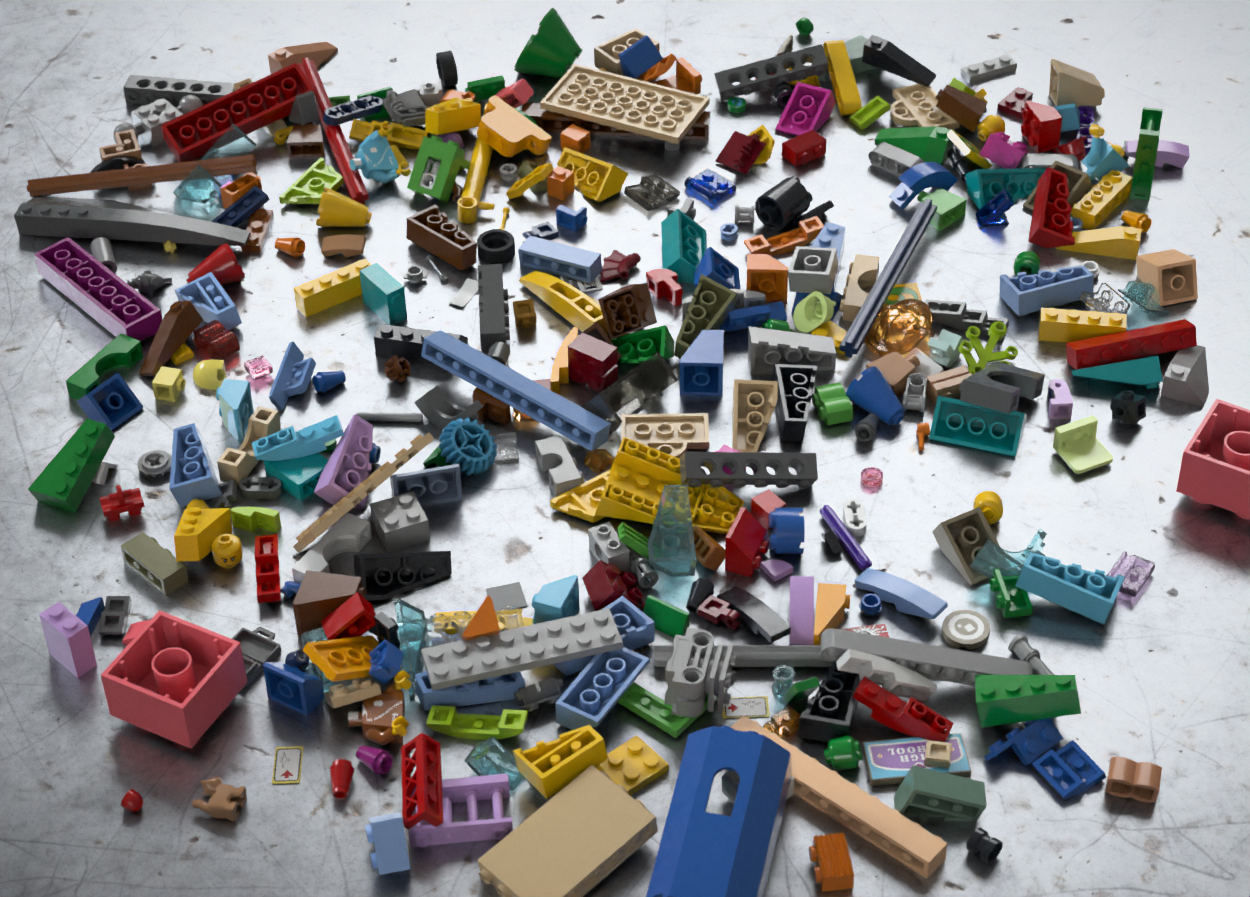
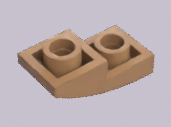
M346 234L324 237L321 253L324 257L343 253L346 258L364 253L366 238L361 235Z

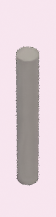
M357 412V415L365 421H423L422 413Z

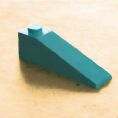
M1045 168L977 169L965 174L967 194L979 209H997L1030 195L1045 172Z
M1158 356L1072 371V376L1145 386L1146 389L1159 387L1158 383L1163 382Z

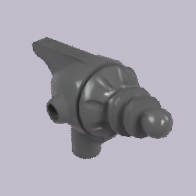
M150 270L138 275L136 280H127V284L133 289H138L142 293L144 291L148 295H152L164 283L172 282V278L164 279L159 275L152 274Z

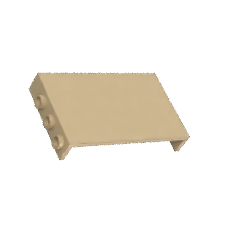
M591 765L477 860L480 869L479 876L487 885L491 883L501 897H583L658 832L656 816L648 811L639 799H633L628 795V792L622 785H616L612 782L606 772L603 770L599 771Z

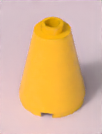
M324 187L317 212L320 216L319 219L316 218V226L365 227L366 223L370 224L372 212H369V207L330 188Z

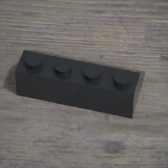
M380 324L374 335L376 356L391 358L397 355L398 359L404 357L408 361L434 364L422 357L421 354L424 338L437 331ZM447 333L465 344L468 342V337Z

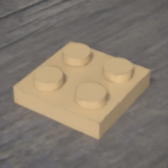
M367 677L357 678L352 681L353 684L348 686L337 684L329 687V691L324 693V697L330 706L338 708L380 695V686L373 680L367 679Z

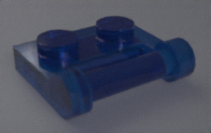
M709 168L694 177L686 178L684 182L686 188L693 189L706 196L712 203L720 201L736 190V183Z

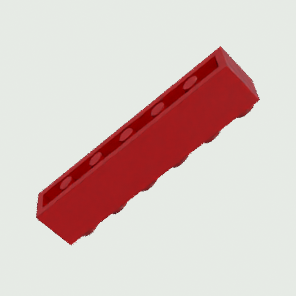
M1183 319L1066 343L1067 363L1074 369L1079 370L1197 346L1196 326Z

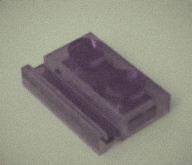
M1124 551L1107 576L1114 578L1116 575L1125 576L1119 591L1135 597L1155 570L1156 562L1135 554L1130 556L1127 554V551Z

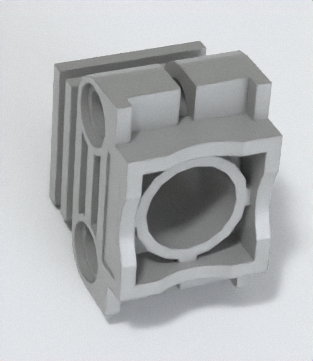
M687 627L685 636L675 634L673 641L674 652L668 660L665 669V680L668 689L664 695V704L673 705L671 714L684 717L700 715L703 711L707 694H709L708 711L713 712L716 697L718 696V713H723L724 705L729 704L731 699V693H728L730 686H734L736 672L732 671V666H736L737 655H733V644H728L726 656L723 659L724 643L719 642L715 658H713L714 636L709 631Z

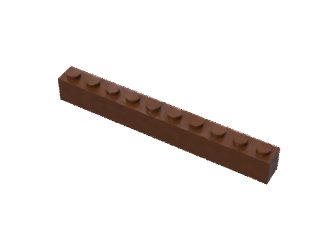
M525 103L521 110L530 116L545 132L561 133L573 124L589 131L592 135L649 137L557 112H550L549 110L541 109L540 103ZM704 111L682 139L709 140L711 111Z

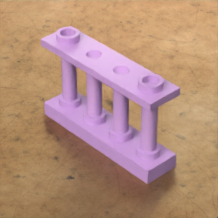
M508 774L443 779V823L434 827L433 825H427V822L422 820L408 830L410 847L494 839L502 840L513 831L512 817L504 818L502 798H510ZM417 785L411 794V798L417 789ZM492 799L494 819L478 820L477 801ZM467 802L468 821L453 823L451 803Z

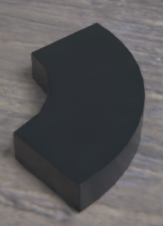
M132 156L113 157L98 164L91 172L124 169V164H128V167L136 164H145V161Z

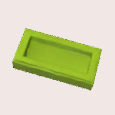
M877 96L850 116V122L863 131L891 109L890 104Z

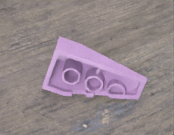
M357 414L351 418L344 431V435L339 440L322 471L314 491L315 494L333 505L368 478L372 464L369 463V451L372 450L373 426ZM369 495L353 508L363 509Z

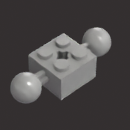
M187 95L180 100L179 106L176 108L164 98L158 99L146 106H141L131 112L133 125L121 123L116 126L113 132L114 140L116 142L114 133L133 129L136 138L140 135L153 147L166 142L162 135L161 125L203 106L202 101L197 96Z

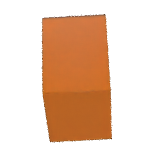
M487 595L462 634V640L468 641L477 639L480 636L500 634L493 601L490 596Z

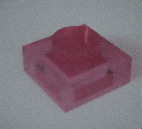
M263 355L244 362L245 370L254 380L273 373L272 365Z

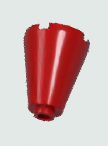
M225 243L187 274L189 278L186 279V282L188 284L212 272L221 286L241 281L246 277L232 249Z

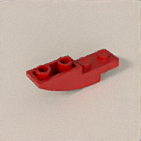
M865 676L860 681L852 697L872 709L869 717L894 730L914 737L945 742L954 724L914 698L910 697L905 702Z

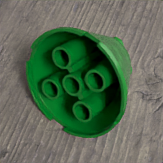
M552 7L538 24V33L532 34L515 63L514 71L562 78L571 66L576 64L574 62L582 54L583 49L580 48L558 11Z

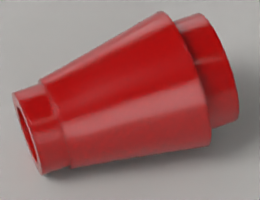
M337 759L333 761L332 766L329 768L332 791L335 798L344 799L348 797L355 769L351 761Z

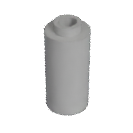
M103 237L94 239L91 243L93 257L115 274L117 265L110 241Z

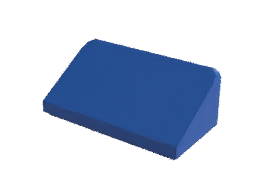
M102 597L82 603L76 614L80 620L88 625L90 637L101 618V612H104L105 609Z

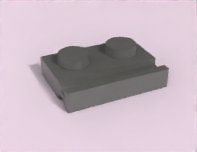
M422 105L393 109L391 117L404 127L425 124V109L428 107Z

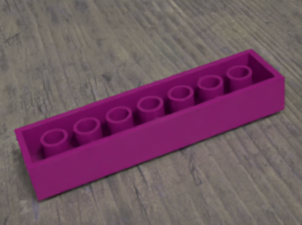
M69 237L34 254L38 274L116 337L122 333L142 342L157 333L162 322L161 310Z

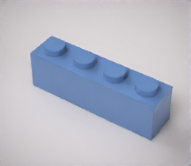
M529 236L518 248L521 266L590 284L602 271L600 253Z

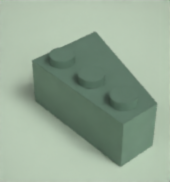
M914 765L894 795V809L898 810L903 816L919 817V821H928V817H944V821L977 822L987 807L985 782Z

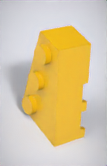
M455 97L425 109V132L441 135L479 127L481 104L473 102L472 99Z
M590 725L560 734L559 739L544 743V740L537 742L536 747L524 751L521 748L513 750L518 771L546 799L565 788L591 765L596 767L608 759L604 738Z

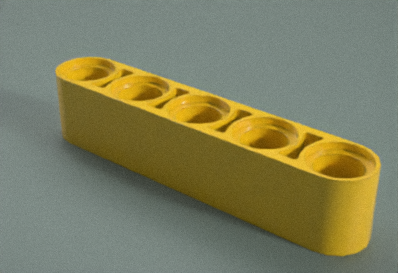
M844 40L824 41L823 48L828 61V71L840 114L852 115L862 108V102Z

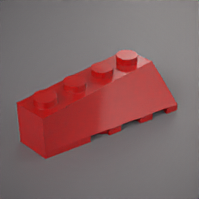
M1048 167L1038 180L1028 242L1046 249L1075 244V237L1072 236L1073 221H1070L1071 205L1068 204L1067 174Z

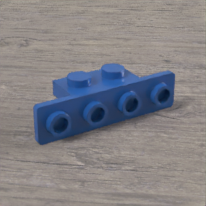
M783 302L732 310V312H728L727 319L718 330L729 332L749 328V326H762L769 319L786 321L787 315Z
M1050 718L1025 721L1023 723L1025 728L1021 731L1017 727L1006 735L1007 741L1003 743L1000 739L988 747L990 753L984 756V758L988 761L1011 746L1023 765L1026 766L1064 738Z

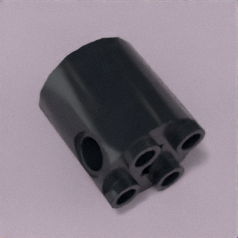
M792 176L791 178L783 179L779 184L759 196L755 201V211L762 224L771 230L779 231L794 221L799 215L806 212L810 207L813 197L804 185L800 183L799 178Z

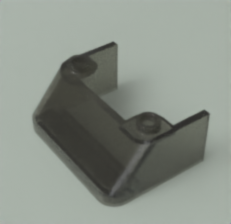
M657 352L581 407L611 423L610 435L620 428L618 424L623 422L621 414H631L650 399L652 402H655L663 396L662 391L677 382L678 379L660 353Z

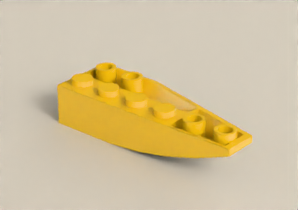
M536 270L519 278L521 284L572 325L578 327L581 332L598 322L606 335H608L597 299L584 294L559 278Z

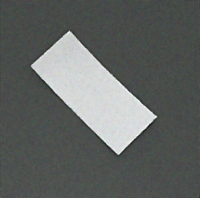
M467 278L461 289L448 303L464 307L478 291V281Z

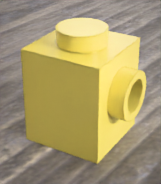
M163 366L152 382L155 399L172 402L176 401L186 385L182 369Z

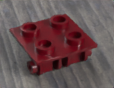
M734 131L715 162L747 175L765 148L766 143L760 141V137L755 133L748 136Z

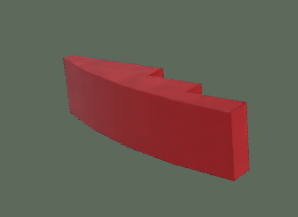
M278 534L255 536L258 603L281 601Z

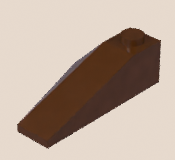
M176 301L170 306V310L164 315L139 371L141 376H155L160 368L164 366L201 324L203 319L191 301Z

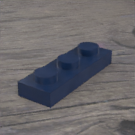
M254 186L211 222L237 227L270 200L269 196L260 188Z

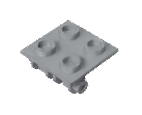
M415 88L399 94L396 91L389 90L386 93V98L382 99L383 105L390 117L393 109L424 105Z

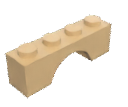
M855 254L854 262H850L849 274L846 277V286L848 287H844L843 299L845 300L841 299L840 303L843 321L853 322L869 295V293L862 289L874 286L878 279L880 257Z
M262 406L257 407L248 419V429L242 445L237 450L227 447L218 459L220 481L226 482L233 479L237 486H239L240 481L250 474L259 461L255 457L252 442L281 430L278 410Z

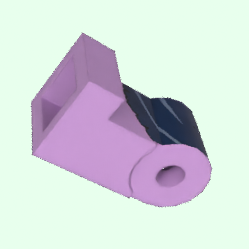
M1060 379L1051 380L1047 393V400L1050 402L1049 419L1072 418L1073 401L1067 383Z

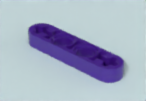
M1086 105L1078 107L1080 112V129H1076V139L1084 137L1083 135H1088L1087 139L1083 141L1084 144H1087L1085 150L1086 154H1088L1091 149L1092 138H1094V135L1089 133L1090 126L1094 124V109Z

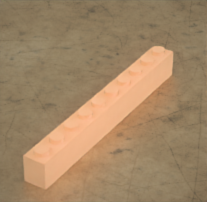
M743 715L731 726L734 730L744 732L755 731L760 735H765L791 752V771L794 777L795 795L926 879L946 860L947 843L942 838L928 832L920 824L909 820L898 810L882 803L877 797L871 796L860 789L858 785L847 781L836 771L820 764L818 760L809 757L796 746L782 740L777 734L766 730L758 722Z

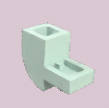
M942 329L938 339L930 337L927 343L931 350L929 358L938 364L951 367L961 354L958 348L961 342L964 341L962 336Z

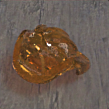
M905 299L883 307L864 340L865 345L871 352L882 357L892 352H898L902 355L912 351L925 337L935 336L934 331L931 329L932 314L929 305L922 300Z

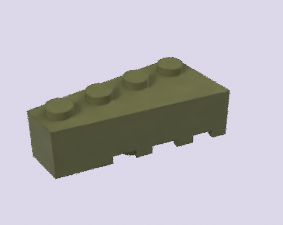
M702 274L700 275L697 288L694 291L692 301L676 339L674 356L681 359L702 330H718L727 319L728 312H732L735 308L736 292Z

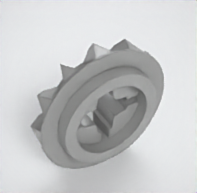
M162 450L149 451L143 454L137 462L139 472L144 473L145 477L152 475L155 478L159 474L164 476V472L171 471L172 456Z

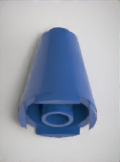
M876 366L869 367L861 372L863 376L859 380L855 378L847 388L846 396L852 403L870 414H876L880 420L888 425L899 424L904 418L905 410L881 370Z

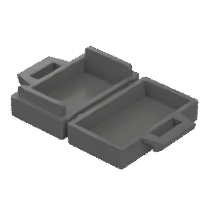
M258 627L254 631L241 628L232 638L241 643L247 676V684L243 687L244 689L262 672V665L265 662H271L281 652L280 644L272 641L275 638V633L262 627Z

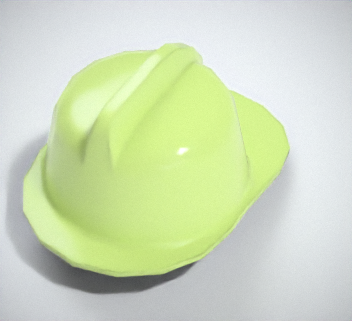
M812 292L800 301L794 310L793 320L796 328L803 333H808L821 324L830 321L833 317L836 302L831 301L830 298L824 296L821 292Z

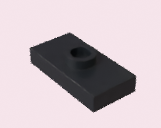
M832 200L820 204L793 221L796 228L799 227V222L814 216H818L819 219L823 218L821 214L834 207Z

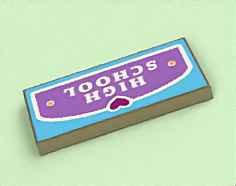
M962 733L949 734L945 740L946 743H952L950 768L924 765L926 739L910 737L863 742L862 749L871 786L902 783L913 765L960 777H971L972 770Z

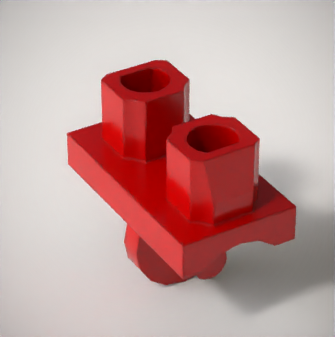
M117 485L116 493L99 497L104 517H107L110 522L119 520L121 517L120 513L127 511L132 516L140 515L142 507H145L139 488L122 491L121 486Z

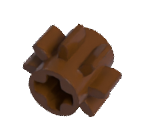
M395 355L384 364L386 366L385 374L391 381L397 379L401 383L406 380V377L411 375L409 372L410 363L404 357L398 359L397 355Z

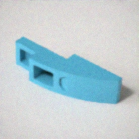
M335 415L299 431H296L293 426L282 429L279 432L252 442V446L257 460L277 461L295 459L326 450L325 443L343 436L344 432L338 415Z

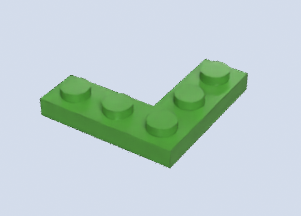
M633 683L619 699V704L675 738L700 716L684 717L671 714L673 705L664 704L663 699L636 683ZM707 694L702 713L708 709L709 694Z

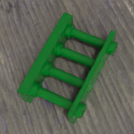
M1143 107L1130 199L1150 201L1163 109Z

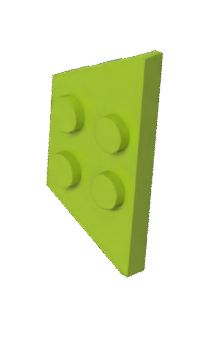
M320 157L279 196V202L281 204H319L324 187L336 191L344 183L343 177L338 172H335L331 165L327 166L325 160Z

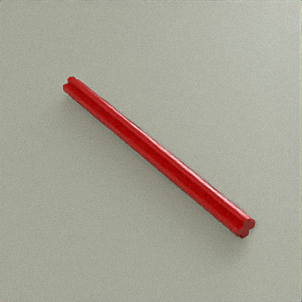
M303 58V63L298 64V66L315 90L319 120L352 200L364 205L365 200L369 199V194L359 170L353 171L350 167V160L354 158L341 126H330L323 121L325 110L331 108L332 104L314 60L309 61L308 58Z

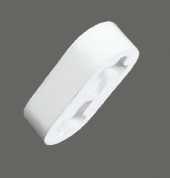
M857 499L846 501L843 508L845 526L853 537H861L866 533L867 526L864 505Z

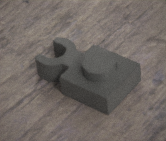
M233 479L219 484L222 496L212 498L213 509L230 508L231 510L233 508L230 503L236 501L237 484Z

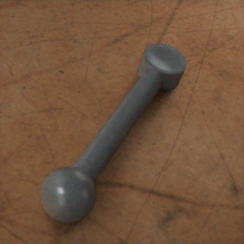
M428 255L426 261L431 263L439 274L440 281L442 283L447 282L448 276L441 272L434 262V257Z

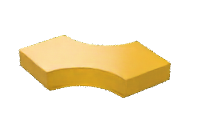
M547 163L538 166L526 177L516 181L506 192L507 197L512 199L521 196L530 187L544 180L553 171V165Z

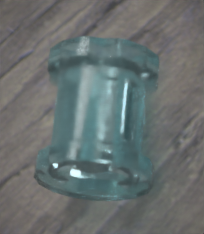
M779 665L773 671L775 682L773 683L772 690L776 696L784 698V694L793 686L792 680L795 677V672L792 667Z

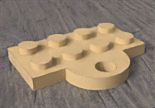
M915 84L893 89V97L896 101L890 107V118L896 124L909 127L937 126L950 130L959 128L960 125L959 122L936 107L938 100L935 99L937 93L931 86L925 87Z
M708 413L621 414V441L623 437H626L661 452L670 453L669 455L680 459L683 453L687 452V449H709Z

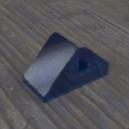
M1004 188L975 213L981 227L1009 225L1005 212L1014 205V202L1008 190Z

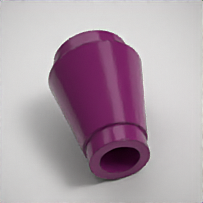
M365 745L357 749L356 758L374 773L386 774L391 769L393 757L388 751Z

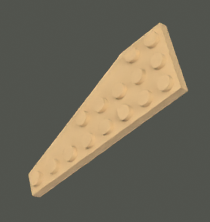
M429 432L424 437L421 434L415 437L410 442L412 447L408 450L402 448L394 455L396 458L394 462L390 463L387 461L298 535L296 537L298 542L293 548L300 553L432 442L434 437Z

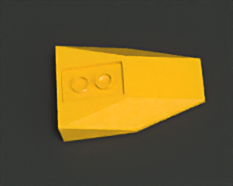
M623 437L595 515L693 529L697 525L703 531L727 534L740 508L743 507L744 501L724 487L713 488L710 485L702 484L700 487L693 488L689 487L688 484H681L679 458Z

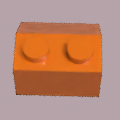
M747 254L746 290L765 294V302H787L788 267L768 254Z

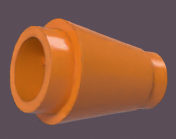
M299 237L277 238L275 241V248L291 256L298 257L305 252V242Z

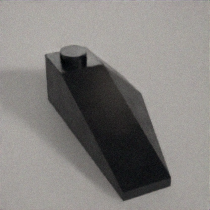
M871 35L864 44L863 63L925 87H929L937 74L896 45L879 36Z
M451 551L354 555V576L361 577L362 587L366 589L365 599L367 601L386 600L452 574Z

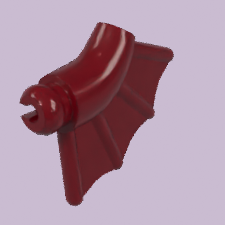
M614 249L610 256L603 259L604 264L600 272L602 274L600 282H605L619 276L623 279L628 278L629 271L641 261L640 255L636 252L632 255H625Z

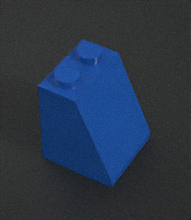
M702 330L681 357L679 362L680 395L723 396L724 330Z

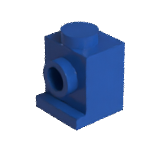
M385 639L370 652L369 656L372 658L370 660L371 668L369 674L385 685L400 671L404 652Z

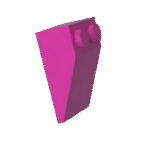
M797 82L775 130L794 136H799L813 129L817 132L827 121L836 104L832 91Z

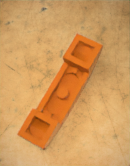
M814 216L800 221L798 229L765 239L761 234L744 240V244L751 254L779 255L793 251L796 246H804L814 240L824 227V224L818 216Z

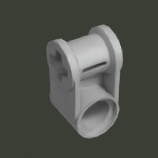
M913 373L908 376L902 405L905 411L907 409L920 410L921 413L925 411L927 378L921 373Z

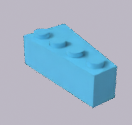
M1030 552L1016 587L1063 606L1070 611L1086 616L1091 620L1105 624L1125 576L1116 575L1114 578L1105 575V571L1096 569L1095 572L1083 570L1082 565L1075 563L1064 565L1061 564L1059 559Z

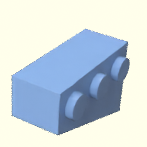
M212 272L174 290L179 301H191L203 321L220 331L226 332L242 324L235 304Z

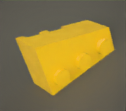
M190 507L185 509L174 534L176 562L200 561L212 551V542L216 537L222 534H232L230 508L201 509L200 507Z

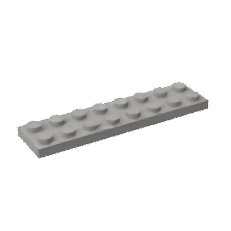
M607 608L506 630L496 635L480 636L473 640H460L421 649V655L432 690L434 691L623 649V641L611 611Z

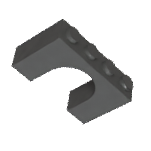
M995 362L961 382L959 388L961 393L960 401L1010 414L1018 408L1019 396L1035 399L1042 394L1045 374Z

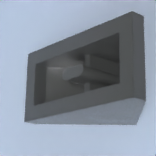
M313 91L296 95L289 116L290 122L306 124L319 120Z

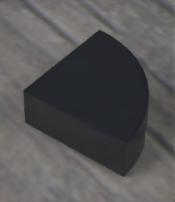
M827 529L821 533V536L829 544L833 553L837 554L843 550L832 530Z

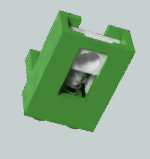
M433 135L431 138L423 137L407 189L448 202L459 168L468 169L471 162L464 159L465 150L459 148V143L450 140L448 143H444L442 138ZM434 179L433 184L429 186L430 181Z

